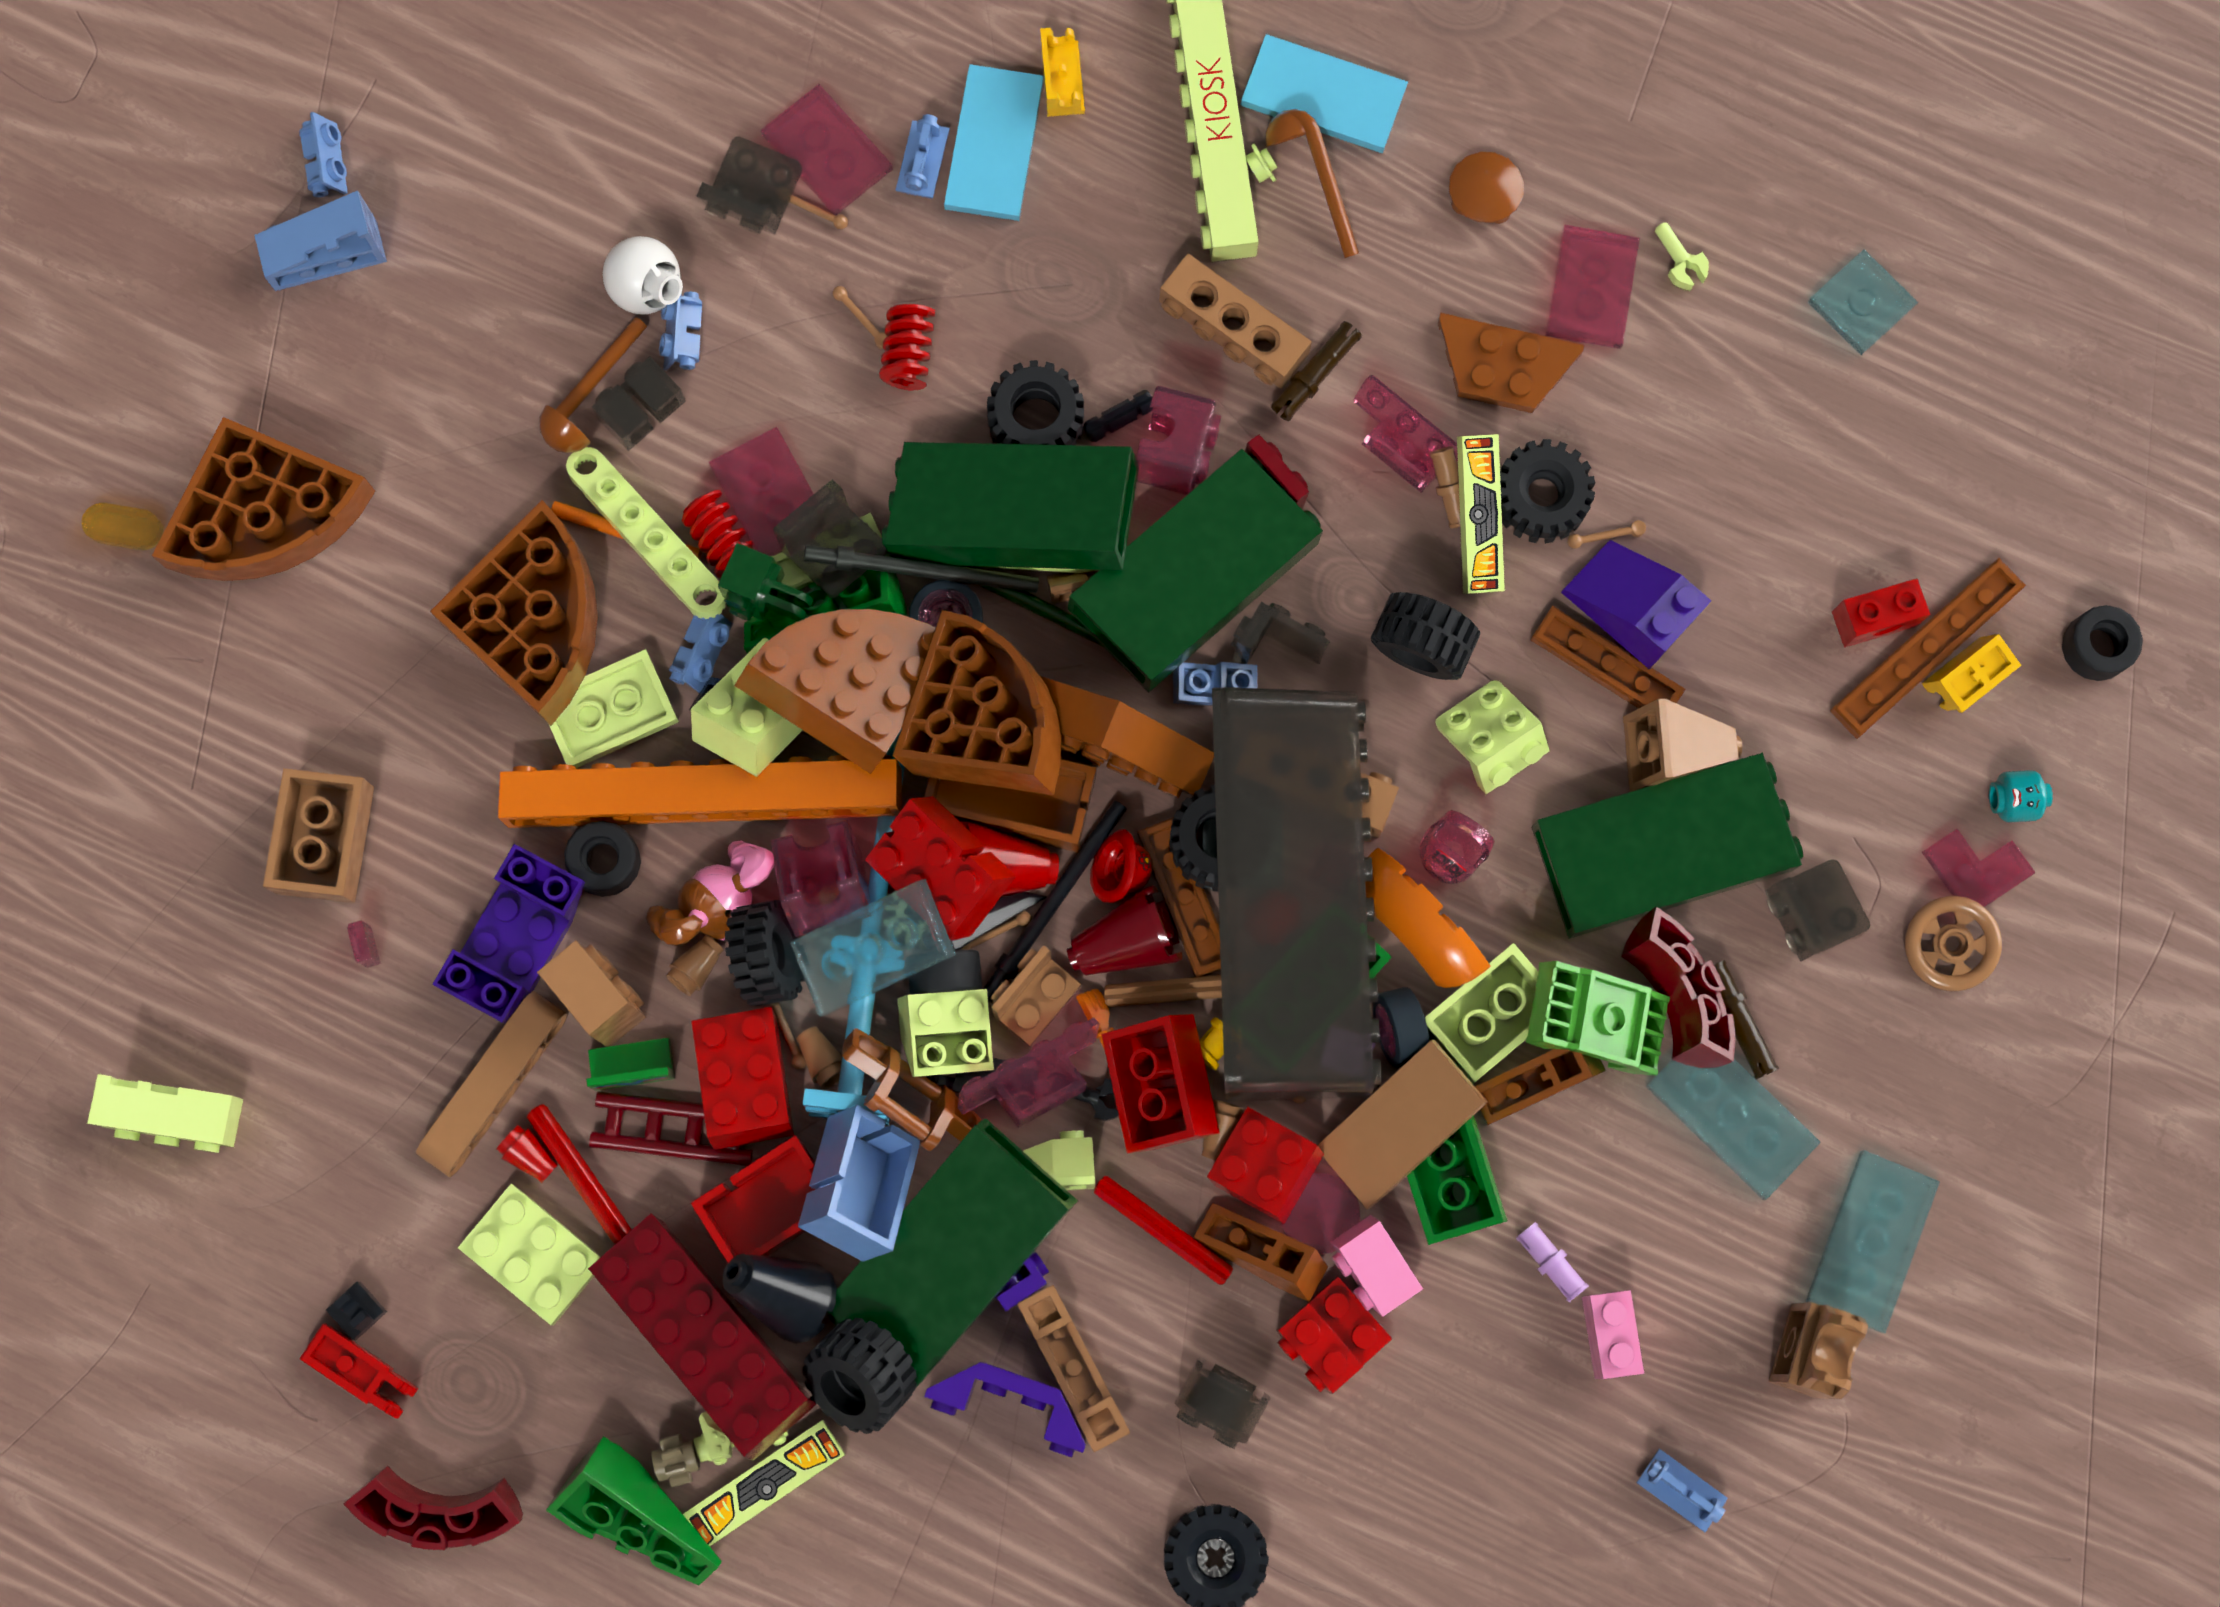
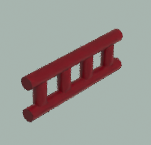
M600 1091L596 1094L595 1107L606 1108L607 1116L604 1133L591 1132L589 1139L590 1148L748 1166L752 1162L753 1150L740 1149L741 1145L714 1150L712 1145L700 1144L703 1121L705 1120L703 1103ZM623 1111L648 1113L644 1137L620 1135ZM664 1115L688 1118L684 1142L660 1139Z

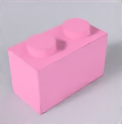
M1369 1215L1330 1242L1337 1252L1332 1256L1334 1263L1345 1277L1350 1274L1359 1286L1353 1291L1366 1311L1373 1308L1383 1317L1423 1290L1381 1222L1373 1216Z
M1631 1290L1582 1297L1594 1378L1608 1379L1644 1374Z

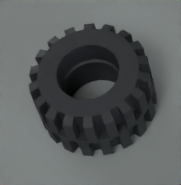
M1038 360L1029 361L1030 367L1023 368L1022 363L1013 365L1014 373L1010 374L1005 370L1000 374V383H993L991 396H988L987 399L988 427L990 428V436L993 443L1077 445V439H1081L1083 433L1084 399L1082 393H1079V385L1076 380L1072 379L1069 381V372L1063 368L1056 372L1054 364L1047 361L1045 367H1039ZM1031 399H1041L1051 403L1059 412V416L1050 426L1039 430H1032L1018 424L1013 418V413L1023 402Z
M1396 592L1390 594L1370 639L1386 657L1412 671L1436 679L1458 680L1464 673L1481 633L1468 617L1440 601L1415 593Z
M1211 785L1208 791H1204L1201 788L1195 791L1192 798L1187 797L1182 802L1179 811H1176L1173 817L1169 842L1170 852L1173 854V862L1176 868L1180 867L1182 870V876L1187 880L1190 878L1196 882L1195 886L1203 889L1204 886L1212 887V891L1220 892L1221 888L1228 887L1230 891L1237 889L1241 883L1247 884L1256 873H1259L1269 852L1272 834L1269 832V818L1264 816V808L1260 802L1255 804L1251 800L1252 795L1246 791L1243 794L1236 792L1237 787L1228 785V789H1220V785ZM1215 818H1222L1233 822L1243 834L1244 843L1242 849L1238 854L1227 859H1217L1208 856L1200 849L1196 841V834L1200 825Z
M848 1318L840 1324L838 1323L805 1357V1366L802 1370L803 1376L806 1378L804 1381L805 1386L812 1394L811 1398L821 1407L822 1412L827 1417L830 1416L836 1424L841 1427L846 1426L850 1431L857 1433L860 1430L864 1434H870L873 1430L877 1432L882 1429L913 1395L912 1393L916 1390L917 1383L914 1379L917 1375L916 1370L911 1366L913 1361L910 1355L905 1353L903 1350L904 1346L899 1340L896 1341L885 1328L882 1330L876 1323L872 1321L866 1323L862 1318H854L853 1320Z

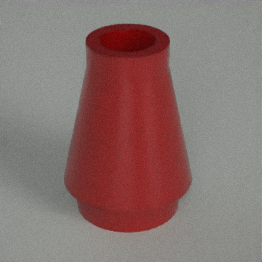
M519 1125L496 1148L503 1155L502 1160L533 1176L540 1183L558 1166L528 1128L525 1131Z

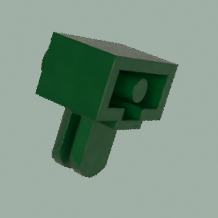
M739 543L736 544L718 584V588L725 598L724 602L730 607L729 612L747 621H750L752 617L763 621L766 613L770 610L799 622L805 619L807 613L798 606L810 608L813 601L812 597L805 592L781 583L785 574L782 566L776 564L774 557Z

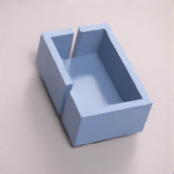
M855 1105L827 1118L809 1184L815 1190L806 1195L798 1227L864 1262L891 1252L894 1249L920 1140L894 1125L884 1128L885 1120L859 1105Z

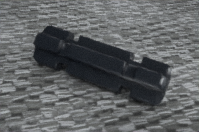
M1142 390L1133 395V400L1126 399L1102 412L1100 418L1095 416L1083 424L1084 431L1091 442H1097L1106 437V432L1113 433L1137 420L1139 414L1144 416L1155 409V401L1148 390Z

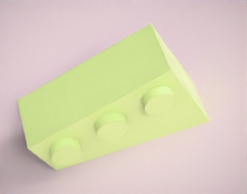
M98 1074L88 1124L114 1129L115 1138L139 1141L140 1134L154 1135L155 1144L179 1147L181 1139L195 1141L194 1149L219 1153L220 1145L234 1147L243 1099L231 1095L188 1088L155 1085L144 1081L121 1080Z

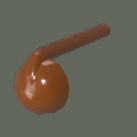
M1290 109L1282 111L1268 124L1265 133L1266 147L1306 135L1344 258L1359 254L1317 122L1310 114L1303 110Z
M635 317L556 409L545 405L539 417L540 432L544 441L551 448L558 452L573 453L581 451L591 444L587 436L568 418L647 328V325L641 319Z

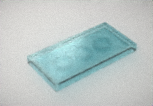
M926 879L912 883L790 942L820 1017L833 1013L956 956Z
M1671 1059L1658 1075L1646 1085L1673 1114L1762 1200H1767L1821 1143L1735 1059L1733 1062L1717 1068H1698L1684 1065Z
M1860 1151L1806 1302L1828 1305L1863 1317L1868 1324V1328L1880 1333H1886L1940 1181L1868 1151Z

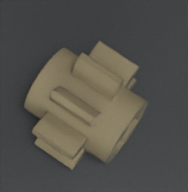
M681 1434L660 1439L661 1449L651 1453L658 1481L661 1482L669 1479L671 1488L693 1482L691 1473L701 1469L694 1441L683 1442Z

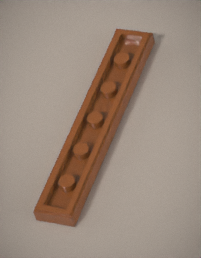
M1998 558L1836 704L1830 712L1858 739L2026 585Z

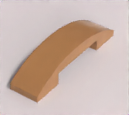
M1054 1285L1018 1303L1017 1305L1093 1452L1128 1435L1130 1431Z

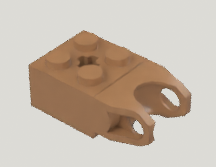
M1813 1302L1792 1303L1769 1382L1814 1398L1842 1399L1850 1390L1853 1380L1851 1378L1852 1361L1859 1343L1865 1338L1868 1324L1865 1318L1828 1305H1819Z

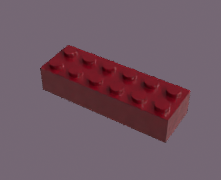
M649 1214L588 1268L743 1457L754 1461L816 1405L811 1396L664 1221L654 1214Z

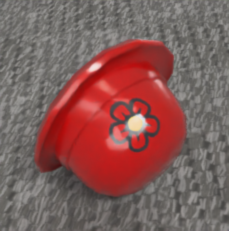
M1119 829L1111 834L1100 846L1094 856L1090 869V884L1095 896L1102 902L1115 903L1123 899L1126 894H1134L1143 889L1151 877L1152 859L1150 854L1143 846L1134 842L1133 836L1128 830Z

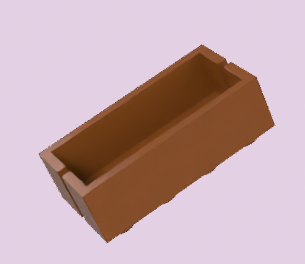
M1061 759L1054 795L941 779L939 782V779L929 777L924 797L934 796L959 821L975 822L1022 840L1078 853L1086 821V811H1088L1095 784L1096 767Z

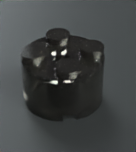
M1197 1358L1174 1402L1180 1409L1176 1417L1194 1428H1199L1200 1424H1203L1214 1430L1213 1438L1230 1448L1235 1449L1238 1442L1248 1443L1271 1399L1270 1396L1264 1392L1262 1398H1258L1253 1394L1256 1388L1254 1384L1215 1364L1212 1370L1203 1367L1206 1360Z

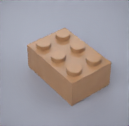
M283 768L263 887L279 895L355 903L374 786L362 777Z
M575 940L537 972L584 1030L606 1047L614 1045L646 1018L639 1009L645 1004L630 985L628 986L624 980L620 979L618 970L592 944L585 948Z

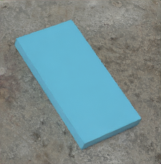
M1266 34L1241 99V106L1273 117L1284 110L1299 109L1306 111L1315 119L1321 133L1383 154L1408 82Z
M969 64L944 202L945 210L1020 221L1044 83L1043 75Z

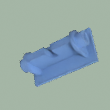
M311 112V121L303 122L302 128L299 130L304 158L310 160L316 157L315 161L305 164L308 190L312 191L314 197L327 196L329 189L336 190L344 195L348 194L345 179L347 171L342 160L341 134L337 124L315 112Z
M924 114L921 120H912L896 186L897 192L933 199L950 130L948 127L939 126L937 124V117Z
M685 292L684 296L680 295L675 303L666 305L661 310V318L666 320V333L662 334L659 343V355L664 357L663 370H668L674 362H679L681 369L692 370L695 369V363L699 362L700 335L686 333L687 328L696 330L701 328L703 302L699 299V294L696 292Z
M717 614L715 618L709 617V619L698 618L696 615H693L684 639L687 642L693 643L694 646L692 649L680 646L672 666L669 668V671L672 672L669 679L681 685L686 683L700 693L712 676L715 662L723 645H725L729 638V631L733 623L722 614Z
M1658 1449L1636 1482L1703 1532L1707 1531L1712 1522L1717 1523L1725 1513V1509L1722 1507L1728 1498L1661 1449Z

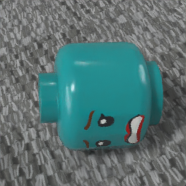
M2034 770L2003 772L1998 776L1996 782H1992L1989 787V804L1994 814L1998 813L1999 817L2008 823L2037 821L2043 817L2046 807L2052 805L2053 792L2051 785L2045 783L2041 774Z

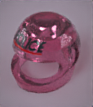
M1450 810L1425 832L1420 842V858L1423 867L1433 878L1446 884H1458L1469 879L1480 864L1488 859L1495 841L1477 822L1460 812Z

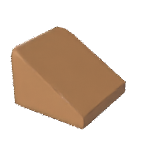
M1063 572L1047 576L1051 602L1056 604L1069 601V596L1088 580L1086 572Z

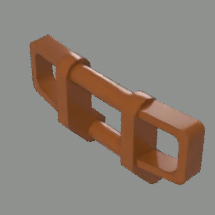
M854 1028L844 1040L843 1058L875 1079L874 1084L864 1099V1105L873 1112L879 1110L920 1139V1145L928 1151H932L938 1145L945 1131H948L961 1142L970 1130L981 1121V1118L947 1086L943 1085L940 1087L926 1076L913 1077L909 1064L901 1059V1053L893 1047H888L857 1028ZM898 1077L931 1100L930 1122L928 1124L888 1097Z

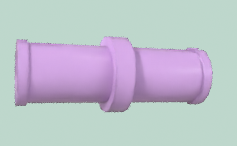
M1536 1222L1516 1237V1240L1524 1246L1540 1266L1537 1270L1542 1275L1545 1273L1567 1298L1568 1302L1589 1286L1564 1258L1567 1256L1564 1250L1558 1251Z

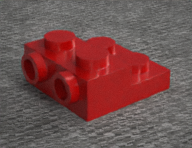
M1339 1276L1276 1330L1282 1337L1277 1341V1344L1292 1361L1299 1357L1309 1368L1304 1375L1320 1393L1326 1388L1331 1394L1336 1392L1364 1367L1363 1365L1392 1340L1391 1336L1371 1313L1365 1310L1358 1298Z

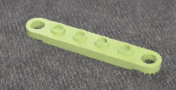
M586 447L581 451L573 452L567 459V472L572 482L584 493L585 497L676 597L686 605L693 615L709 619V617L715 618L717 614L720 615L722 610L725 609L726 603L718 588L719 581L600 451ZM585 460L596 462L597 467L590 474L583 475L576 470L582 461L583 463H585ZM704 590H711V592L717 594L715 601L709 605H699L695 599Z

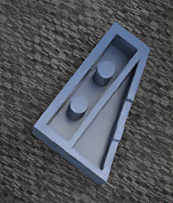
M358 190L254 235L264 277L275 291L387 262L377 221Z

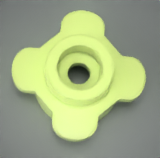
M1255 143L1251 146L1254 151L1246 155V161L1260 183L1269 177L1273 182L1276 181L1272 171L1278 167L1267 148L1259 151Z

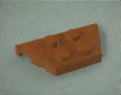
M1440 313L1438 319L1439 330H1442L1446 345L1445 353L1448 364L1454 374L1453 382L1457 396L1528 413H1533L1545 396L1557 385L1571 365L1578 360L1585 346Z

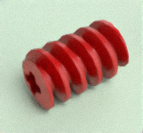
M901 304L888 309L886 317L889 322L885 325L884 329L887 337L883 340L885 352L881 355V363L884 366L879 370V377L886 384L908 391L921 390L927 387V384L918 380L917 377L926 376L929 373L928 368L919 365V362L930 360V354L920 350V348L932 345V339L923 336L922 333L934 331V325L924 321V319L935 317L936 313L933 308L919 304Z
M714 490L694 499L684 509L682 522L685 527L691 528L690 534L693 540L699 541L698 547L700 551L707 554V562L709 565L715 566L714 572L717 578L721 579L736 544L739 543L753 549L755 544L752 540L740 543V540L747 532L745 528L732 530V527L739 519L736 515L726 518L723 516L731 507L728 502L716 505V502L723 494L721 490Z

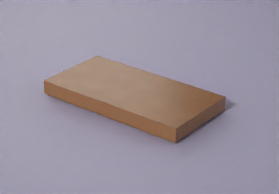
M1431 1040L1323 1139L1318 1146L1324 1153V1159L1366 1209H1371L1486 1105L1488 1101L1435 1040Z

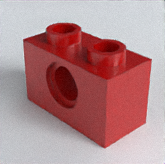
M1918 578L1844 599L1832 611L1844 648L1917 627L1931 615Z

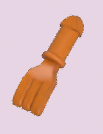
M1092 989L1078 994L1076 998L1089 1024L1095 1029L1097 1033L1096 1038L1100 1040L1104 1049L1101 1034L1114 1031V1028L1109 1027L1110 1011L1108 1005L1105 1004L1102 993L1099 989Z

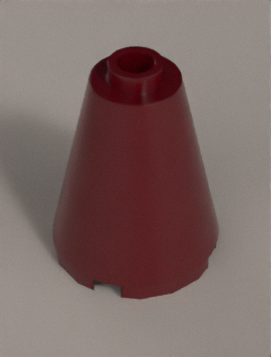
M1154 885L1144 888L1072 937V947L1067 948V955L1075 971L1081 969L1082 973L1087 976L1181 961L1183 958L1182 952L1174 953L1173 945L1180 943L1168 908L1164 901L1156 903L1152 896L1159 892Z

